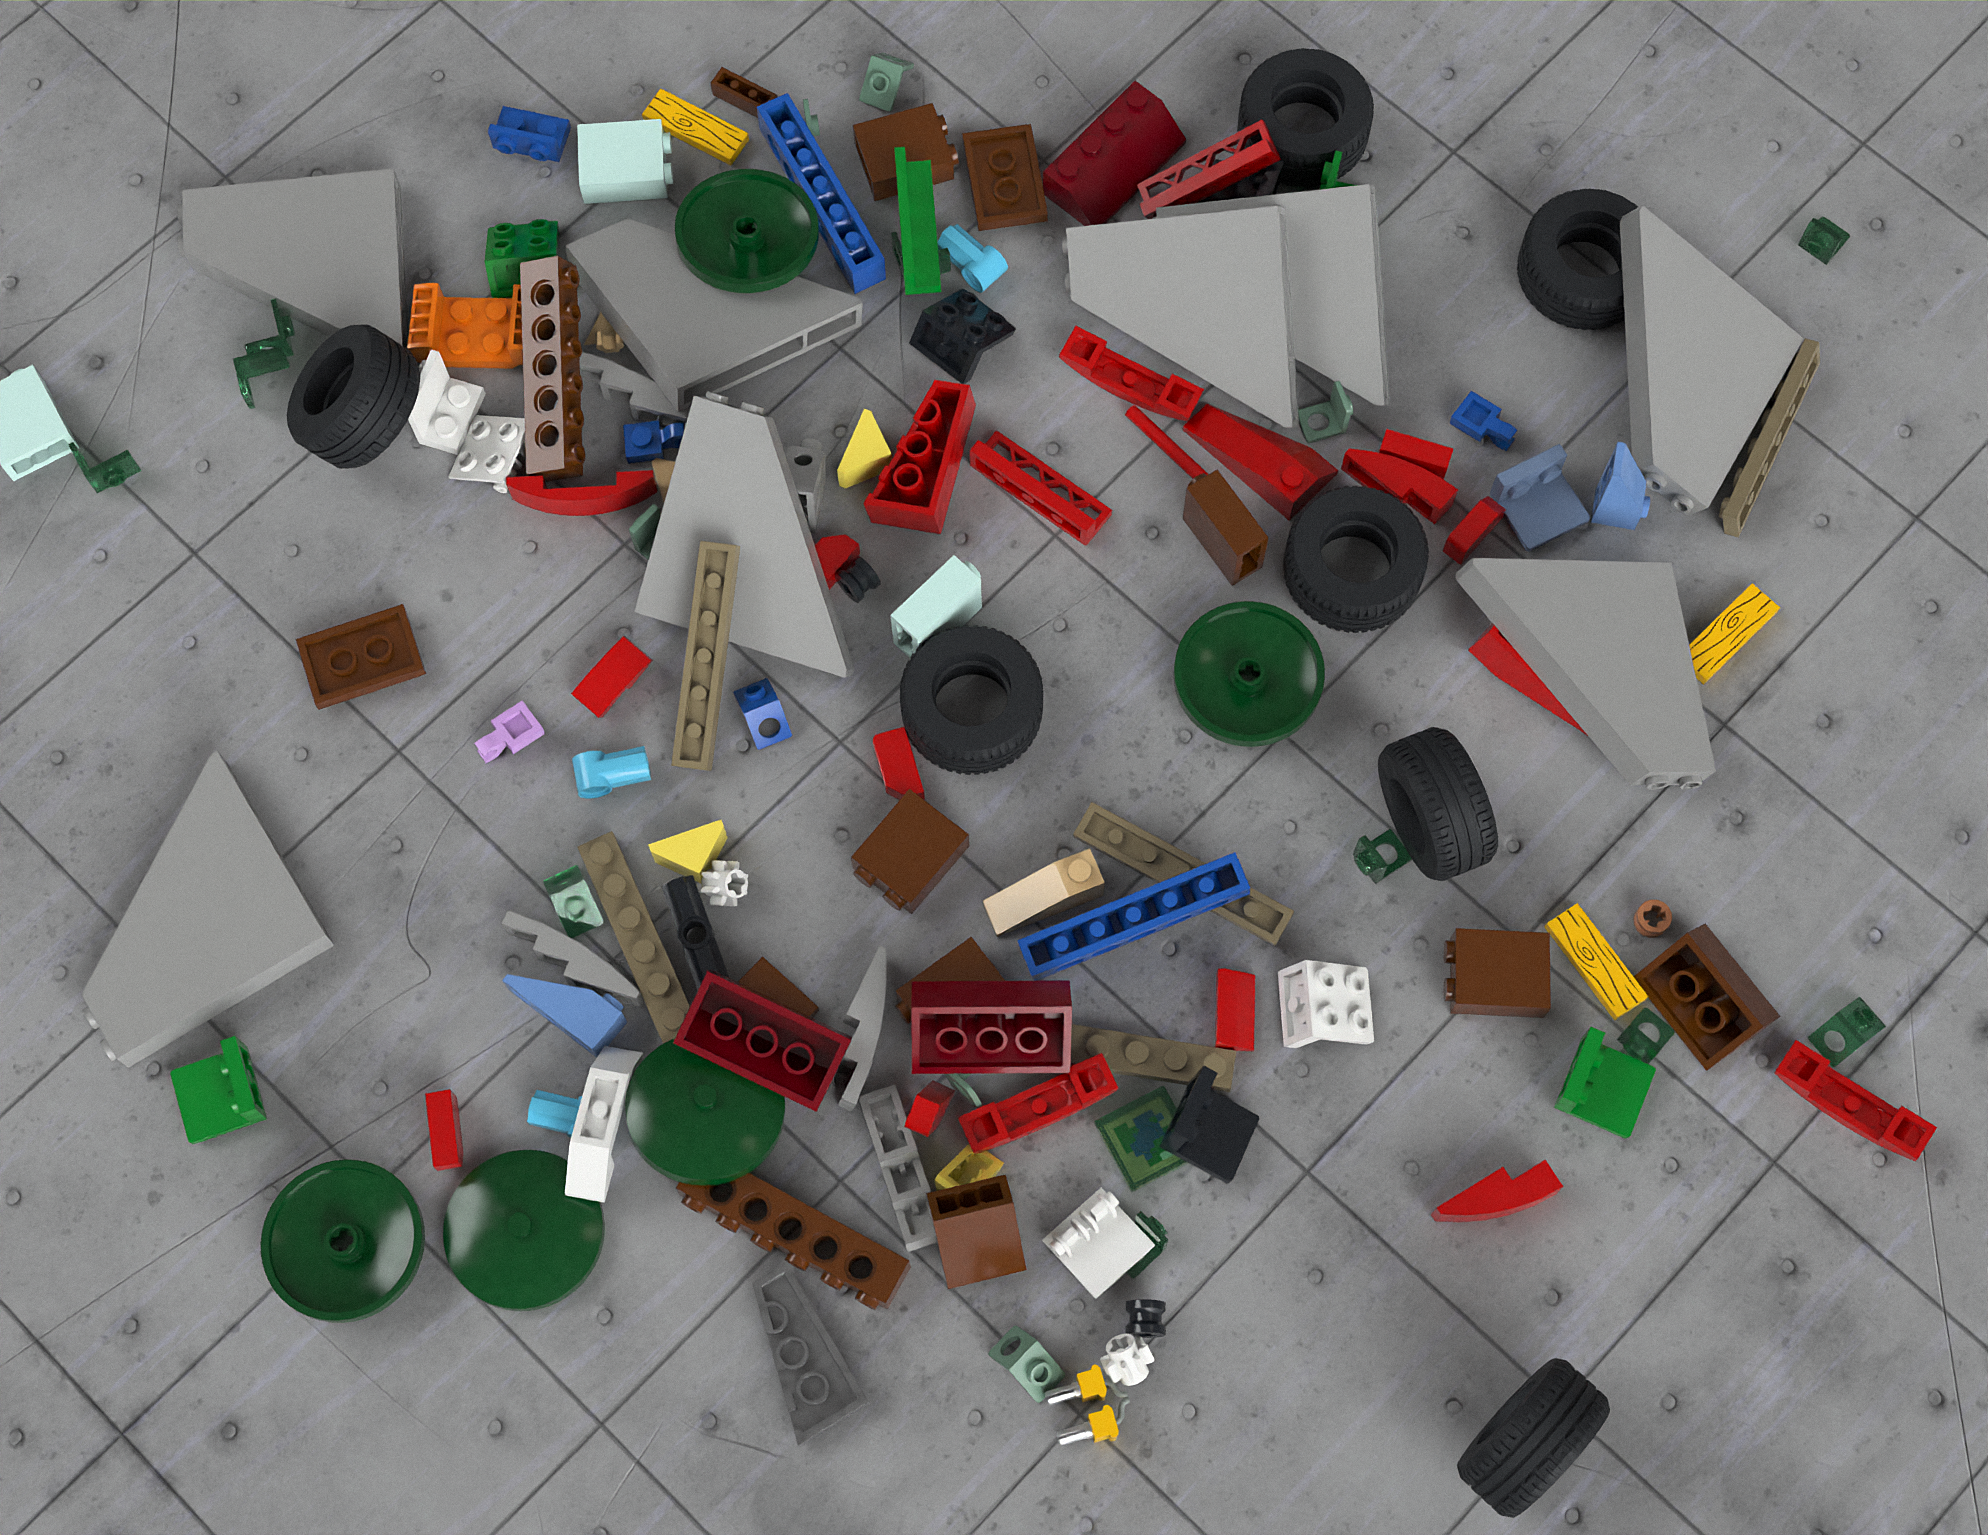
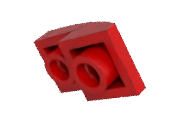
M623 636L590 670L571 694L598 718H602L622 693L633 686L653 660L626 636Z

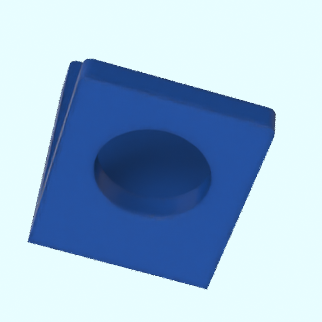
M768 678L733 692L745 716L758 750L792 737L780 701ZM767 718H775L779 721L778 730L769 736L762 735L759 732L760 723Z

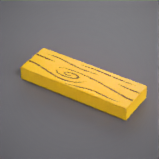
M661 88L642 113L643 120L661 119L664 132H670L672 136L730 166L749 141V134Z
M1753 583L1689 644L1696 678L1703 685L1780 609L1775 602Z
M1578 903L1546 923L1545 929L1550 933L1551 937L1614 1021L1648 998V995Z

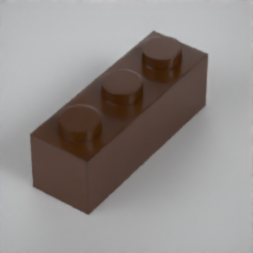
M721 67L711 81V89L714 96L757 118L756 107L777 98V94L724 67Z

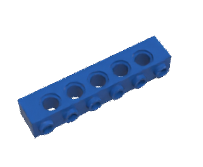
M786 93L756 107L759 129L787 178L797 184L812 201L818 217L819 233L854 294L886 280L884 256L790 95Z
M1236 852L1017 941L1034 981H1037L1250 895V886Z

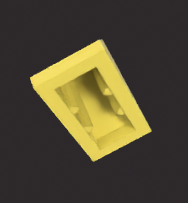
M863 410L837 469L840 487L848 488L880 475L885 465L888 466L892 460L891 451L870 410Z
M718 820L648 845L655 863L683 876L693 875L695 881L701 883L702 872L712 869V861L717 859L727 840V835L722 820Z
M968 1144L935 1178L936 1191L995 1177L1004 1163L988 1151L974 1155L970 1144Z

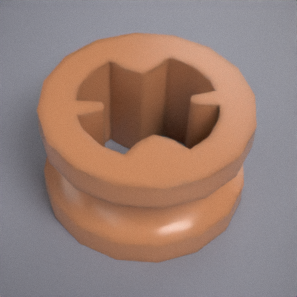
M1657 899L1645 901L1635 912L1633 918L1634 926L1641 935L1648 938H1656L1662 935L1670 926L1672 912L1662 901ZM1650 910L1658 913L1656 918L1661 917L1662 919L1655 927L1648 925L1650 920L1645 921L1643 917L1647 916Z

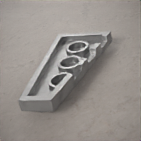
M785 1262L752 1282L768 1336L796 1441L800 1447L870 1403L789 1264Z

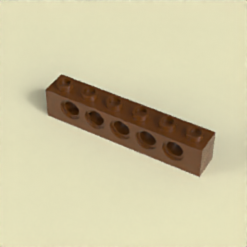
M559 256L520 263L526 475L543 476L545 482L583 476L585 450L582 446L584 415L581 410L583 381L580 375L579 358L582 354V346L579 340L578 327L581 312L577 296V287L580 283L577 266Z
M750 1173L736 1180L717 1185L703 1186L679 1182L676 1186L678 1193L683 1197L681 1203L699 1214H702L704 1209L718 1216L715 1222L733 1233H736L739 1228L752 1235L750 1241L756 1246L768 1252H771L773 1247L787 1254L784 1260L802 1271H806L808 1266L822 1273L819 1278L822 1282L839 1291L843 1285L857 1293L855 1299L873 1310H876L878 1305L885 1309L889 1308L911 1268L910 1261ZM727 1184L733 1188V1193L727 1201L717 1202L712 1199L713 1191L717 1186ZM756 1203L766 1205L767 1214L763 1219L751 1221L746 1217L747 1210L751 1205ZM796 1222L802 1226V1233L797 1239L785 1240L781 1237V1230L787 1223ZM824 1241H831L837 1245L836 1254L827 1260L818 1258L815 1255L817 1246ZM859 1260H866L873 1266L870 1275L864 1279L854 1278L850 1274L852 1265Z

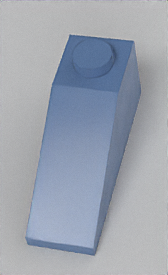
M1617 442L1595 489L1591 523L1635 530L1640 518L1647 517L1650 497L1645 496L1646 480L1627 445L1623 442Z
M509 974L502 980L509 991L596 1058L604 1046H609L627 1024V1020L621 1012L624 1006L608 993L601 997L591 989Z

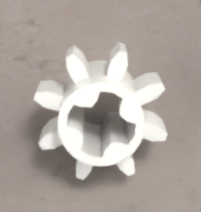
M713 860L712 869L702 872L701 892L711 897L710 905L737 906V898L747 895L748 874L738 870L740 862Z
M1120 1334L1112 1338L1106 1345L1108 1355L1100 1358L1105 1372L1110 1376L1112 1382L1116 1383L1120 1380L1123 1385L1127 1386L1143 1381L1149 1373L1146 1364L1154 1362V1357L1148 1344L1144 1343L1141 1336L1134 1339L1131 1334Z

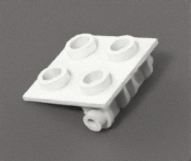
M475 415L449 474V478L493 482V488L496 491L507 493L506 477H516L517 472L515 470H520L522 467L519 461H524L526 457L525 418Z
M1102 1187L1042 1240L1095 1299L1155 1247V1244L1118 1206L1119 1201L1110 1191L1106 1193Z

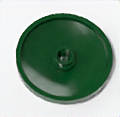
M759 169L725 171L702 181L683 199L675 219L676 246L682 261L691 273L715 288L735 293L768 291L793 280L811 262L819 239L818 217L808 195L797 184L779 174Z
M1241 601L1216 607L1202 615L1189 627L1176 652L1173 679L1176 695L1181 707L1199 729L1209 736L1231 745L1256 747L1279 742L1291 736L1306 724L1315 712L1321 698L1325 681V666L1322 652L1313 634L1294 615L1267 603Z
M674 1039L658 1046L637 1067L626 1093L625 1117L627 1130L639 1155L648 1165L662 1175L691 1185L705 1186L730 1182L758 1167L772 1152L781 1135L785 1117V1097L674 1044Z
M540 1150L509 1151L481 1163L463 1179L455 1190L448 1204L443 1224L445 1254L459 1282L478 1299L504 1310H538L567 1298L591 1274L603 1247L605 1236L604 1213L599 1201L565 1195L567 1160Z
M344 1159L322 1163L295 1177L273 1201L265 1218L261 1234L262 1264L267 1279L274 1291L285 1303L301 1314L329 1323H347L363 1320L383 1311L394 1303L413 1281L422 1261L425 1246V1227L422 1213L410 1190L386 1169L360 1160Z

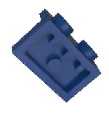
M503 106L497 124L489 125L488 134L493 148L502 153H518L530 156L538 161L551 160L560 162L571 130V124L568 119Z

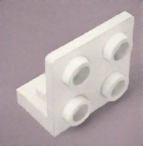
M431 350L427 360H422L419 365V392L408 421L419 444L458 455L486 393L483 387L450 378L439 351Z
M1304 960L1278 971L1284 1047L1298 1048L1320 1039L1358 1044L1374 1042L1367 968Z

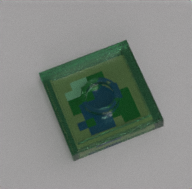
M1164 1085L1094 1121V1125L1131 1193L1188 1164V1162L1159 1147L1177 1109Z

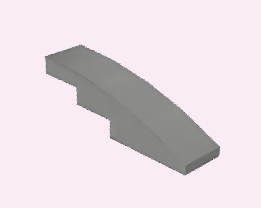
M582 351L579 357L582 380L600 384L604 399L629 405L634 421L649 422L659 420L662 428L673 423H684L685 429L690 407L678 412L655 382L613 361Z
M510 910L506 911L502 925L508 935L534 942L532 950L538 960L566 968L563 976L570 986L591 989L601 996L608 993L620 1002L642 1008L644 999L640 991L601 957L578 941L544 923Z
M880 945L843 1020V1023L856 1028V1031L840 1064L854 1071L838 1105L851 1112L857 1103L871 1068L881 1030L886 994V948Z
M896 1085L860 1095L859 1102L907 1251L910 1252L937 1243L926 1194L930 1193L931 1190L912 1132L904 1127L907 1117Z

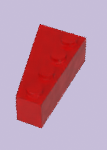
M934 380L913 417L914 422L906 436L902 435L896 446L897 451L888 466L885 465L879 475V483L873 493L868 494L863 503L871 523L941 534L976 408L970 385Z

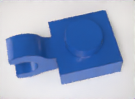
M1473 391L1467 395L1450 419L1451 425L1481 442L1485 435H1488L1491 441L1504 451H1507L1515 441L1513 436L1517 432L1514 426L1498 419L1501 414V408Z
M659 420L623 425L625 454L628 464L652 461L656 458L664 459L663 449L680 447L684 433V423H673L664 429H661Z

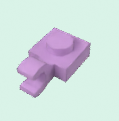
M520 701L492 719L491 723L495 731L483 736L474 744L478 748L477 752L485 763H488L499 756L506 746L512 754H515L545 733L525 703Z

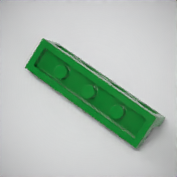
M894 147L905 295L940 293L941 280L931 160L906 162L905 147Z

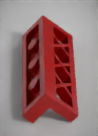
M1260 120L1137 184L1143 198V202L1139 205L1144 216L1147 219L1157 217L1156 208L1197 203L1281 160L1266 123ZM1258 133L1261 134L1263 140L1244 149L1248 138ZM1223 151L1234 154L1213 165L1217 154ZM1192 167L1202 170V172L1182 181L1186 170ZM1161 183L1171 186V188L1151 197L1149 190Z
M997 430L985 444L978 440L970 449V466L1085 546H1087L1112 515V509ZM997 444L1010 452L1011 462L993 450ZM1032 467L1038 471L1040 482L1023 471L1022 468ZM1061 487L1067 491L1069 502L1050 488ZM1090 507L1099 513V516L1094 520L1082 512L1080 508Z

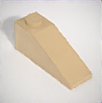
M1087 849L1053 862L983 900V905L998 937L1102 897L1104 895L1105 882L1091 849Z

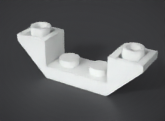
M604 1046L591 1065L570 1139L565 1195L605 1203L614 1169L611 1152L626 1100L628 1085L635 1070L643 1060L644 1055L642 1052Z

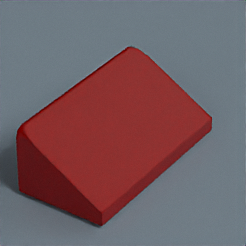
M1218 968L1216 973L1215 1047L1234 1051L1254 1052L1255 974Z

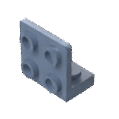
M1560 444L1497 474L1489 493L1494 501L1506 509L1503 516L1528 552L1588 523L1590 515L1562 474L1561 469L1567 454Z

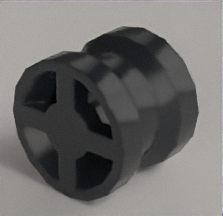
M860 556L851 561V567L847 570L841 569L835 574V579L841 589L856 603H859L864 598L867 590L876 589L881 585L876 572Z
M1151 1299L1126 1301V1312L1130 1315L1129 1323L1125 1327V1334H1131L1133 1337L1141 1336L1142 1338L1164 1337L1166 1335V1327L1162 1324V1314L1166 1311V1302Z

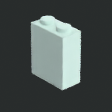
M661 119L577 125L579 187L584 204L668 198L667 184H673L672 163H666V154H672V141L670 132L664 133Z
M33 365L25 369H18L9 377L0 381V465L13 481L79 449L50 390Z
M953 555L890 615L893 643L909 658L913 653H916V649L919 646L922 647L924 641H928L933 635L937 636V633L944 632L946 629L964 626L982 608L981 575L976 567L968 561L961 562Z

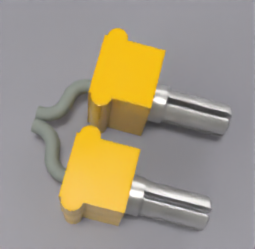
M1096 1364L1092 1365L1091 1370L1076 1374V1382L1046 1391L1045 1397L1049 1398L1069 1391L1073 1392L1053 1397L1046 1401L1049 1405L1074 1398H1081L1082 1403L1094 1399L1104 1401L1107 1394L1106 1385H1108L1117 1397L1123 1398L1118 1405V1417L1115 1418L1112 1407L1104 1405L1103 1410L1088 1414V1422L1058 1431L1057 1438L1085 1431L1059 1439L1058 1442L1061 1446L1086 1438H1093L1094 1443L1105 1439L1110 1441L1117 1439L1119 1433L1117 1424L1121 1423L1124 1419V1406L1130 1403L1127 1391L1122 1392L1112 1380L1103 1379L1101 1368Z

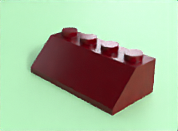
M1135 80L1043 171L1044 195L1084 226L1106 224L1139 191L1137 184L1154 176L1186 144V138L1163 101Z
M711 969L707 971L673 1043L817 1112L851 1042L852 1036Z
M1070 980L911 981L912 1074L1070 1073L1072 1029Z

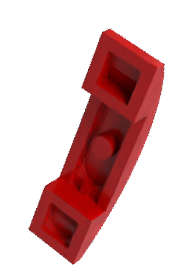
M1075 325L1059 354V358L1092 383L1125 401L1166 417L1183 421L1189 420L1204 391L1203 388L1175 374H1171L1168 379L1106 348V340Z
M653 470L616 472V485L551 489L547 488L543 476L506 477V485L512 500L538 511L567 516L599 515L618 511L638 504L658 492Z
M1794 1041L1774 1072L1784 1083L1813 1106L1860 1136L1910 1160L1916 1161L1936 1131V1126L1902 1105L1899 1109L1893 1107L1829 1067L1830 1060L1801 1042Z
M1100 1053L1071 1066L1070 1073H1063L995 1104L993 1101L958 1117L975 1155L1050 1126L1119 1090L1103 1054Z

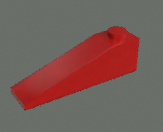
M1206 404L1182 427V430L1288 521L1320 492L1339 471L1313 448L1210 404Z
M1492 623L1468 651L1493 675L1586 734Z

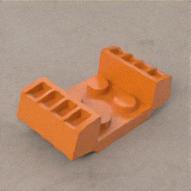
M439 283L414 284L407 349L412 352L419 363L422 360H427L431 350L439 351L445 367L513 369L523 365L521 285H513L512 298L444 297Z

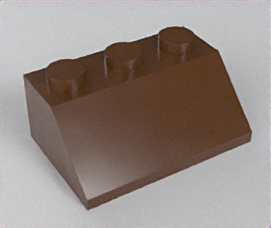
M1706 923L1687 932L1633 976L1648 995L1650 1001L1706 1071L1781 1017Z

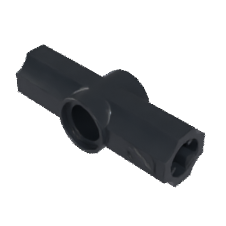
M682 876L663 885L662 890L697 990H699L708 970L712 969L729 977L715 938V932L710 924L694 876ZM703 927L707 932L705 939L697 944L689 943L686 937L690 929Z

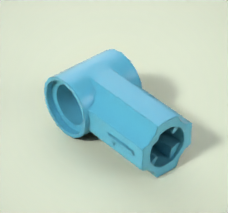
M958 224L955 226L950 225L946 228L937 241L938 251L961 270L965 281L979 293L985 291L1008 270L1006 260L994 247L990 245L983 247Z
M644 746L605 754L602 751H587L572 758L578 796L581 798L602 797L609 794L612 788L651 780L649 762Z
M536 1090L529 1105L527 1122L529 1125L566 1133L571 1138L582 1096L574 1099Z

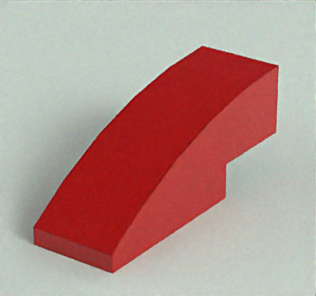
M1349 448L1344 454L1341 465L1342 471L1362 486L1376 488V490L1385 491L1384 493L1392 494L1394 498L1397 497L1401 500V503L1410 505L1434 525L1454 503L1458 489L1441 477L1418 465L1394 456L1367 450Z
M1546 1160L1513 1180L1505 1168L1501 1167L1436 1207L1431 1216L1436 1222L1483 1221L1507 1216L1545 1201L1556 1195L1564 1186Z

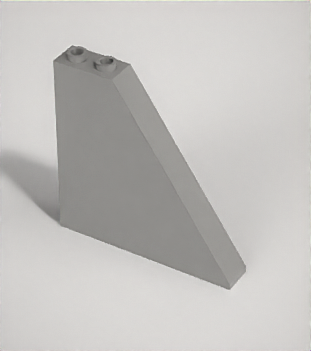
M394 168L182 190V204H178L177 214L180 225L183 226V235H178V247L181 256H186L193 270L329 337L347 326L367 324L378 329L407 349L408 320L401 186Z
M1366 184L1156 208L1157 217H1153V219L1269 206L1285 208L1295 358L1333 381H1340L1342 386L1376 406L1390 405L1375 186Z
M1642 205L1624 215L1620 220L1632 456L1646 480V487L1660 493L1670 501L1671 506L1675 510L1688 516L1707 509L1804 338Z
M1269 206L1066 228L1067 237L1063 238L1062 248L1064 257L1068 258L1069 273H1066L1065 287L1067 293L1071 294V301L1285 428L1299 427L1285 208Z
M629 218L608 225L602 230L566 245L567 261L577 266L580 278L579 285L678 412L691 406L693 396L706 397L707 391L720 393L862 326L863 302L859 297L798 276L780 287L757 293H735L715 288L697 278L685 266L678 253L675 234Z
M707 391L706 397L693 396L634 612L689 629L700 541L738 545L741 547L728 642L844 678L852 676L854 665L773 417L763 415L764 408L742 401L741 408L727 404L729 397Z
M1472 558L1455 573L1457 582L1629 785H1646V788L1649 790L1661 789L1668 785H1679L1680 789L1684 790L1693 789L1701 786L1704 779L1716 772L1672 563Z
M218 751L211 754L81 994L88 1006L83 1009L85 1017L94 1029L100 1028L105 1037L100 1042L105 1053L111 1061L117 1059L128 1068L334 946L230 766Z

